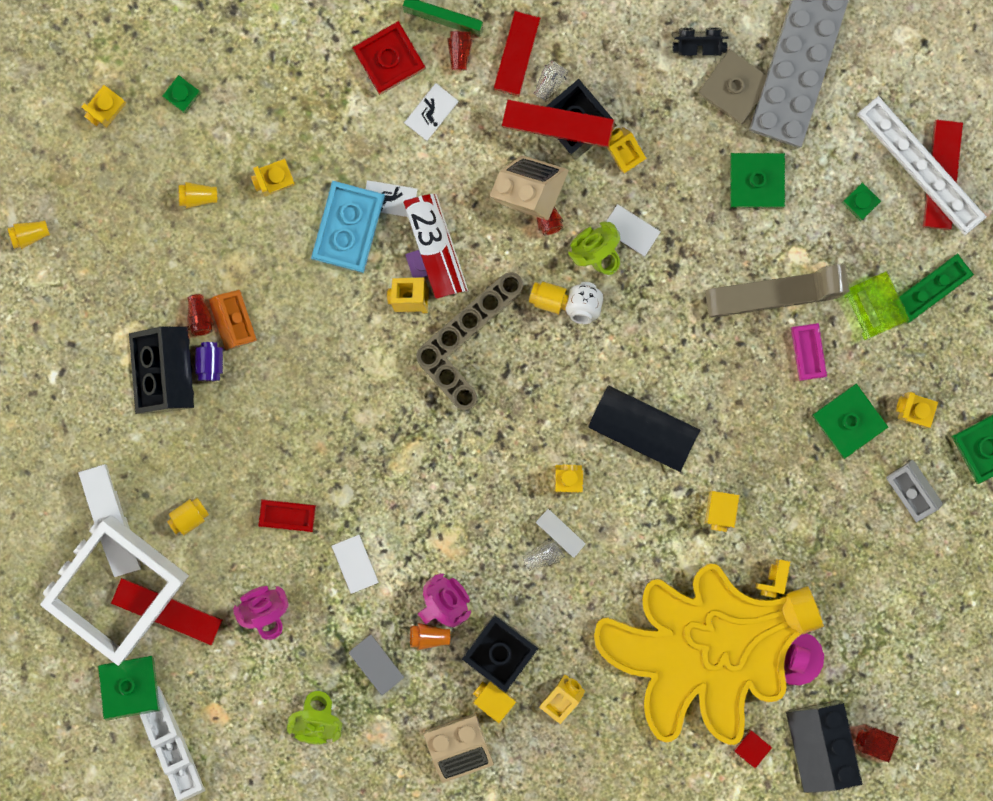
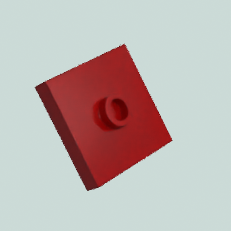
M399 21L352 47L379 96L426 69Z

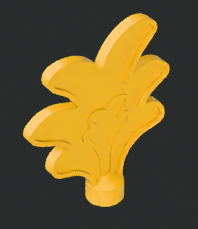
M708 563L702 566L694 575V598L680 593L659 578L652 579L646 584L642 598L643 610L648 621L658 630L634 627L611 617H602L598 620L594 632V640L601 656L608 663L623 672L640 677H651L645 691L644 712L649 728L658 740L666 743L677 739L681 733L686 711L694 697L699 693L700 712L706 728L715 738L728 745H736L743 737L745 726L744 705L748 689L761 701L775 702L781 700L787 688L784 660L788 648L801 634L804 635L824 627L809 586L794 590L776 599H757L747 596L733 586L721 567L715 563Z

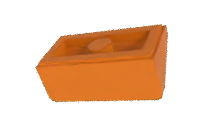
M240 289L216 295L209 300L226 351L257 341Z

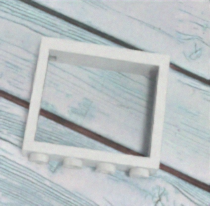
M110 515L103 521L98 519L91 527L89 532L92 533V536L88 541L83 540L76 547L74 553L77 556L72 562L68 560L58 572L61 575L57 583L52 581L43 592L45 599L40 605L119 666L129 656L189 575ZM105 533L168 581L120 646L58 599V596Z

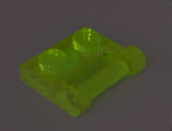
M888 271L850 287V292L844 295L845 299L848 298L863 330L861 335L864 341L910 321ZM864 290L880 322V325L874 328L858 295L859 292Z

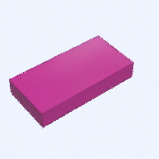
M819 323L791 327L799 381L827 377Z

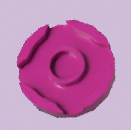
M440 573L434 575L425 583L423 597L427 607L418 613L425 625L436 618L446 626L456 627L468 620L471 615V610L468 611L467 603L470 602L469 596L464 587L453 577L448 580L443 577L445 574Z
M261 586L244 594L240 598L242 603L238 607L234 606V616L238 624L249 629L257 628L262 638L272 640L282 633L283 625L280 617L286 612L289 602L285 591L281 587L276 586V589L269 590L268 586ZM274 621L276 622L272 630H262L263 626L269 625Z
M808 633L801 634L788 648L784 660L787 684L800 686L810 683L821 672L824 664V653L821 644L814 636Z

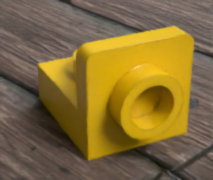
M103 85L89 104L83 103L81 108L87 112L84 117L97 127L101 123L107 128L126 105V101Z
M624 127L613 129L610 146L607 149L620 171L625 174L647 158L631 131Z
M285 158L261 168L258 166L253 168L255 175L251 176L254 187L257 192L262 190L265 197L295 185Z
M907 392L904 394V397L900 396L897 402L896 411L899 412L897 419L931 428L938 402L915 395L913 392Z
M776 559V564H771L768 580H772V586L760 583L755 584V588L761 590L760 595L777 598V593L785 594L790 561Z
M564 674L555 688L541 702L539 708L561 724L580 703L585 690L578 681Z

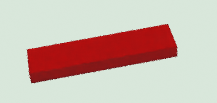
M507 99L502 127L609 148L615 121L614 119Z
M936 119L934 121L931 155L957 183L963 122ZM926 193L923 227L950 231L952 229V221Z
M121 578L111 604L143 616L159 593ZM172 598L154 622L212 646L223 619Z

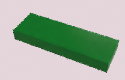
M404 0V13L478 37L481 36L483 30L482 20L420 0Z
M957 253L891 303L908 324L974 274Z

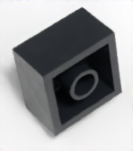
M577 79L546 106L613 119L580 79ZM556 138L575 161L593 146Z
M494 613L461 660L506 693L539 647Z

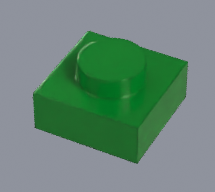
M178 75L162 97L185 114L201 92Z
M862 182L842 204L861 222L881 200Z

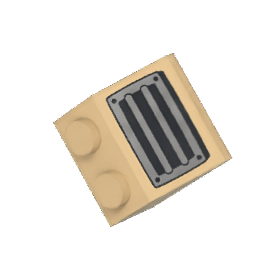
M521 155L499 172L490 197L504 207L549 220L569 170Z
M476 713L424 731V738L442 783L494 765Z

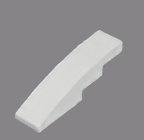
M104 464L78 472L94 524L98 519L103 521L112 515L130 529L127 518L123 515L117 491H114L107 465ZM105 533L100 541L114 577L140 570L139 559Z
M157 686L160 711L141 714L140 717L151 746L156 750L164 774L170 780L177 801H185L204 792L205 789L172 711L160 687Z

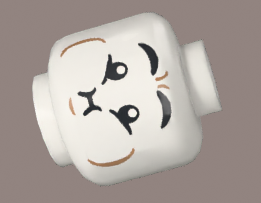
M582 282L569 290L566 313L572 321L579 324H589L600 316L603 294L593 283Z

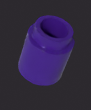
M201 342V347L196 348L195 374H198V381H220V374H223V348L217 347V342Z

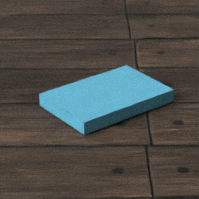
M332 180L311 259L364 273L385 194Z

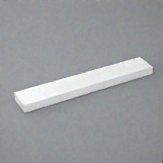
M879 96L857 114L964 236L986 219V215Z

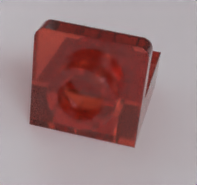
M866 724L864 729L861 728L859 730L855 744L858 745L857 750L859 752L889 763L899 737Z

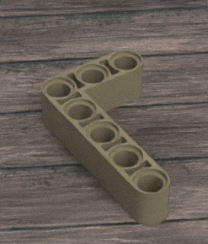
M837 264L822 267L811 274L705 290L708 315L709 318L838 299L849 293L850 290L846 265Z
M508 272L502 275L417 351L416 357L421 368L459 410L467 411L472 409L476 405L477 394L448 358L519 297L523 289V280L517 273ZM508 279H514L519 287L515 292L510 293L503 288V283ZM487 297L497 299V308L491 311L486 310L483 307L484 299ZM469 314L474 315L478 319L477 325L470 329L462 324L463 318ZM447 332H452L457 336V342L453 346H445L442 343L443 335ZM426 350H432L437 354L434 363L425 364L422 362L421 357ZM445 370H449L455 375V379L450 385H444L439 381L440 374ZM461 391H469L472 394L473 399L469 405L464 406L458 403L457 396Z

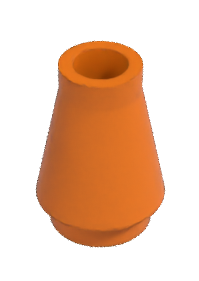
M421 623L410 628L411 648L423 650L450 645V629Z

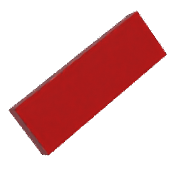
M514 11L494 90L520 97L540 24V17Z

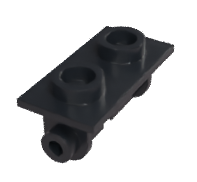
M709 27L706 28V32H695L694 28H679V32H672L674 40H678V42L673 43L672 51L673 53H678V56H697V46H702L703 56H721L722 53H727V42H722V40L729 39V36L726 32H722V28Z

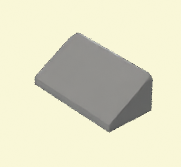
M910 460L886 477L916 523L939 510L943 505L914 460Z
M369 635L348 652L381 695H384L404 678L372 635Z

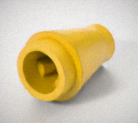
M189 182L178 184L179 206H186V209L209 203H217V187Z
M45 220L15 223L13 227L7 228L14 249L21 247L22 250L40 239L50 236Z

